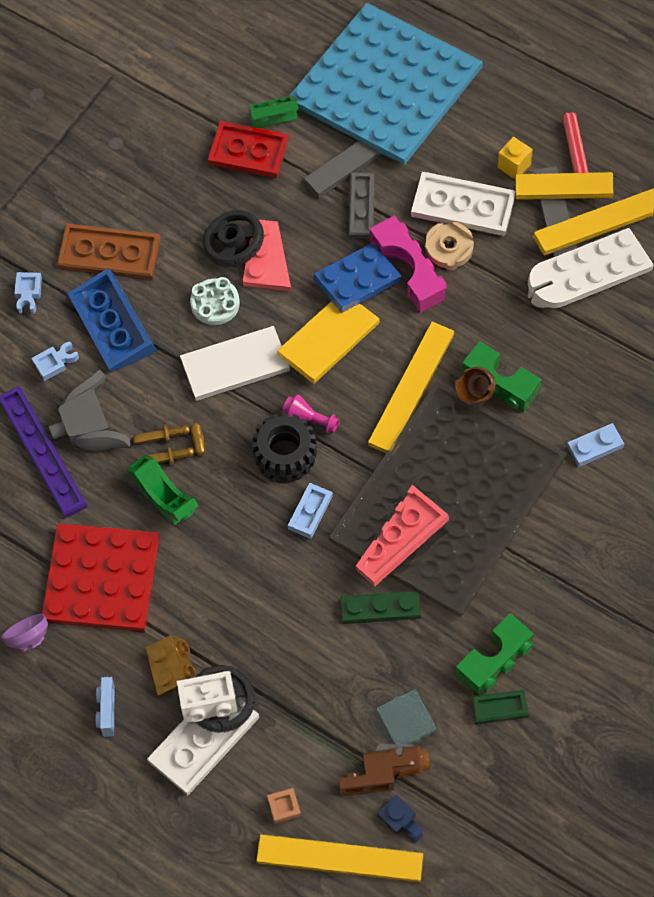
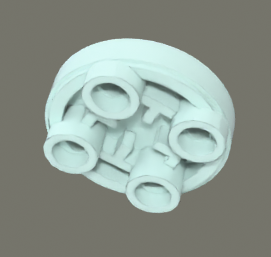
M227 278L208 279L193 286L190 298L191 309L194 316L205 324H224L230 321L238 312L239 295L236 288Z

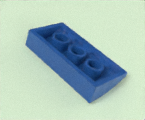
M109 268L67 293L110 371L133 364L157 351L116 276Z

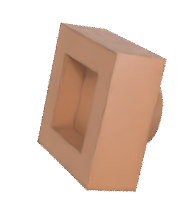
M293 788L267 795L275 823L301 816Z

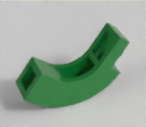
M145 454L126 468L145 497L172 524L176 525L181 520L189 518L195 508L199 506L193 497L182 493L169 480L154 457Z

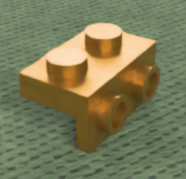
M169 635L146 647L158 696L165 697L177 691V681L191 679L196 676V671L192 666L189 655L190 648L185 639Z

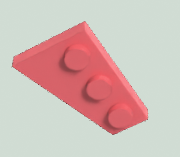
M259 220L263 226L264 239L259 252H256L257 254L246 262L243 286L291 292L278 222Z

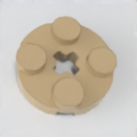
M451 222V224L445 225L439 223L432 227L426 236V255L434 264L450 271L455 270L457 267L465 264L473 254L474 243L472 234L467 227L460 223ZM454 242V248L448 249L444 243Z

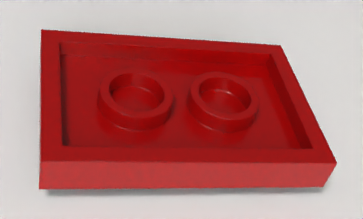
M220 121L208 157V165L278 178L289 141V134Z

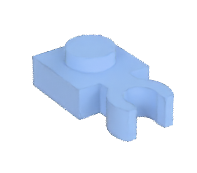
M17 272L15 297L19 299L16 304L19 314H22V308L25 305H30L31 314H35L36 304L34 299H40L41 273Z
M71 342L64 343L57 352L54 347H51L31 358L44 381L66 370L64 363H73L79 359L77 351L67 354L69 350L73 349Z

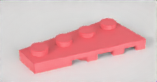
M412 485L404 501L400 502L396 507L393 517L381 529L382 532L377 540L371 543L356 565L357 571L371 584L376 586L449 520L448 514Z

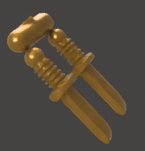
M193 423L191 429L187 425L168 429L167 424L162 425L163 430L141 433L133 438L134 444L165 440L168 443L170 442V437L182 436L183 434L188 435L191 430L194 449L188 447L187 449L183 448L172 451L170 446L167 447V452L149 455L154 457L158 464L169 462L170 465L175 464L174 459L186 458L187 456L192 457L195 453L198 456H202L206 452L202 427L199 423Z

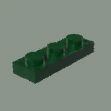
M419 591L341 596L343 624L421 619Z

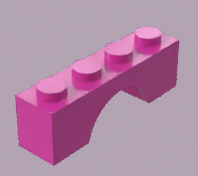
M394 215L370 228L371 243H374L386 258L403 260L412 268L414 275L408 282L407 295L420 313L445 300L447 285L444 279L436 275L432 262L429 258H424L420 245L416 240L412 241L408 229L403 222L400 223Z

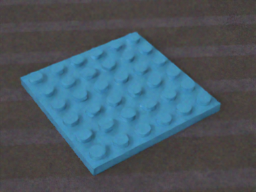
M366 3L290 96L293 95L300 110L405 165L482 69L483 61Z

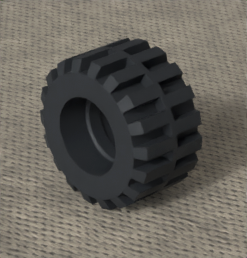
M283 413V416L279 417L277 414H273L272 419L265 418L263 426L259 424L256 427V433L253 434L254 461L258 465L259 471L262 474L265 472L268 479L271 480L272 477H275L276 482L281 483L282 479H286L287 483L292 482V478L301 479L302 473L307 475L310 472V466H314L317 455L316 438L311 425L308 426L304 418L299 420V416L293 414L292 417H289L288 413ZM285 440L294 442L299 446L296 451L288 455H279L271 450L274 444Z

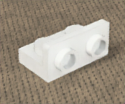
M230 671L177 681L185 722H199L208 717H224L237 712Z

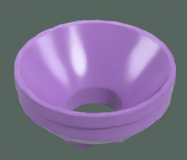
M36 614L14 624L3 633V641L8 647L20 649L23 652L35 648L41 644L47 631L48 622L45 615Z

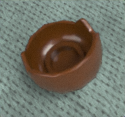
M479 366L466 369L463 375L455 381V393L461 402L469 405H481L492 397L496 385L495 378L488 369Z

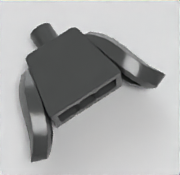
M100 369L74 387L65 396L62 405L58 408L62 421L49 426L54 440L68 435L73 446H78L86 451L130 448L129 437L119 432L110 431L97 398V394L101 390L106 378Z

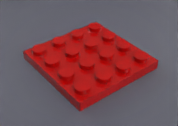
M58 523L42 611L47 622L145 632L160 538L159 532Z

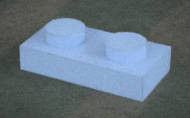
M612 423L568 442L567 448L577 466L580 467L624 448V442Z
M309 483L288 524V530L312 539L333 497V492Z
M101 677V687L96 689L97 703L101 702V712H96V727L101 729L103 737L114 736L115 685L112 677Z

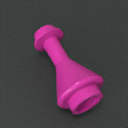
M296 395L294 398L289 396L282 409V415L283 413H288V416L292 417L293 414L299 416V420L304 418L307 422L312 421L326 427V433H334L339 424V419L336 418L335 414L329 418L316 413L300 395Z

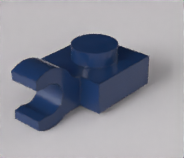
M397 795L377 813L378 817L396 835L404 830L414 842H417L424 836L422 833L423 829L416 822L412 821L416 817V813Z

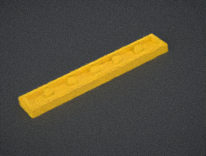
M654 189L534 232L533 238L545 256L654 215Z
M431 322L368 441V446L392 455L454 336V330Z
M260 835L257 864L419 883L421 881L423 853Z

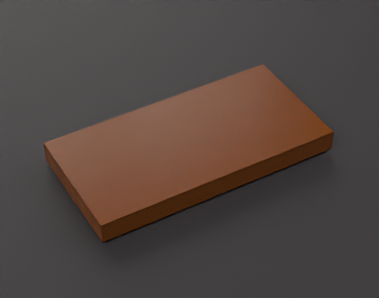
M66 223L57 268L97 274L109 268L115 276L153 280L161 235Z

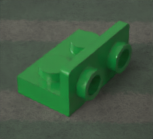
M293 95L247 105L251 126L255 128L298 118L296 111L299 110L298 103Z

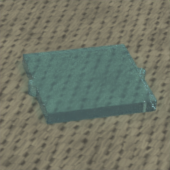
M416 689L400 697L394 696L392 701L377 707V711L395 744L419 742L420 738L437 731Z

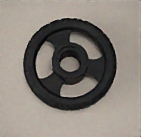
M232 210L223 213V215L216 217L217 219H214L206 229L207 231H205L203 238L204 250L211 261L223 267L239 266L251 260L250 258H253L257 254L256 252H259L264 239V230L259 219L254 214L244 210ZM233 221H246L250 224L242 229L238 223ZM215 235H218L225 247L220 254H217L213 249ZM253 238L251 244L249 245L248 239Z
M215 665L204 669L202 672L200 671L194 677L230 671L231 678L237 680L233 685L235 699L238 697L246 698L244 708L235 718L228 720L225 716H213L209 719L205 718L202 721L195 722L198 726L210 732L225 733L237 729L249 719L255 705V692L249 678L239 669L226 665Z

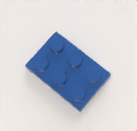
M371 243L314 273L313 280L339 311L343 313L401 281V274L374 243Z

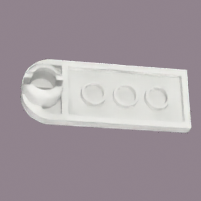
M627 228L537 264L531 270L528 278V298L533 297L531 303L540 308H559L650 272L654 265L630 228Z

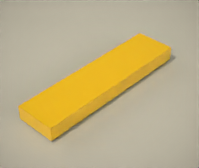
M613 172L516 174V199L613 198Z

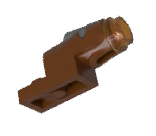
M379 744L375 751L363 755L365 775L360 776L359 773H349L344 775V778H339L340 795L350 796L394 790V776L401 778L411 774L424 773V770L430 769L428 748H421V746L410 744Z

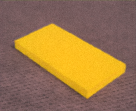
M331 301L277 350V356L315 384L379 324L380 319L361 304L341 313Z

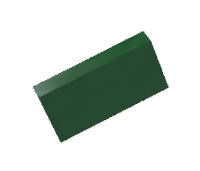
M525 690L472 696L476 725L528 718L529 716Z

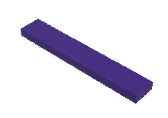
M20 386L0 395V404L64 518L66 519L87 508V503Z

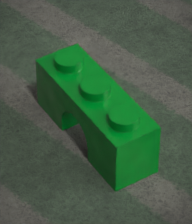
M479 341L463 361L462 375L464 370L479 366L488 369L496 382L495 391L492 396H498L512 409H519L524 413L540 392L542 379L522 367L512 376L504 377L499 375L495 370L499 366L500 353Z
M510 613L492 631L491 640L500 648V653L494 657H485L473 649L456 666L455 676L477 696L483 691L489 692L497 683L496 678L501 673L507 674L514 667V660L520 655L524 657L532 649L534 633Z

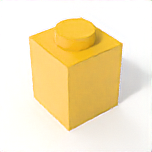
M513 137L499 152L498 169L516 180V174H523L531 165L533 149Z

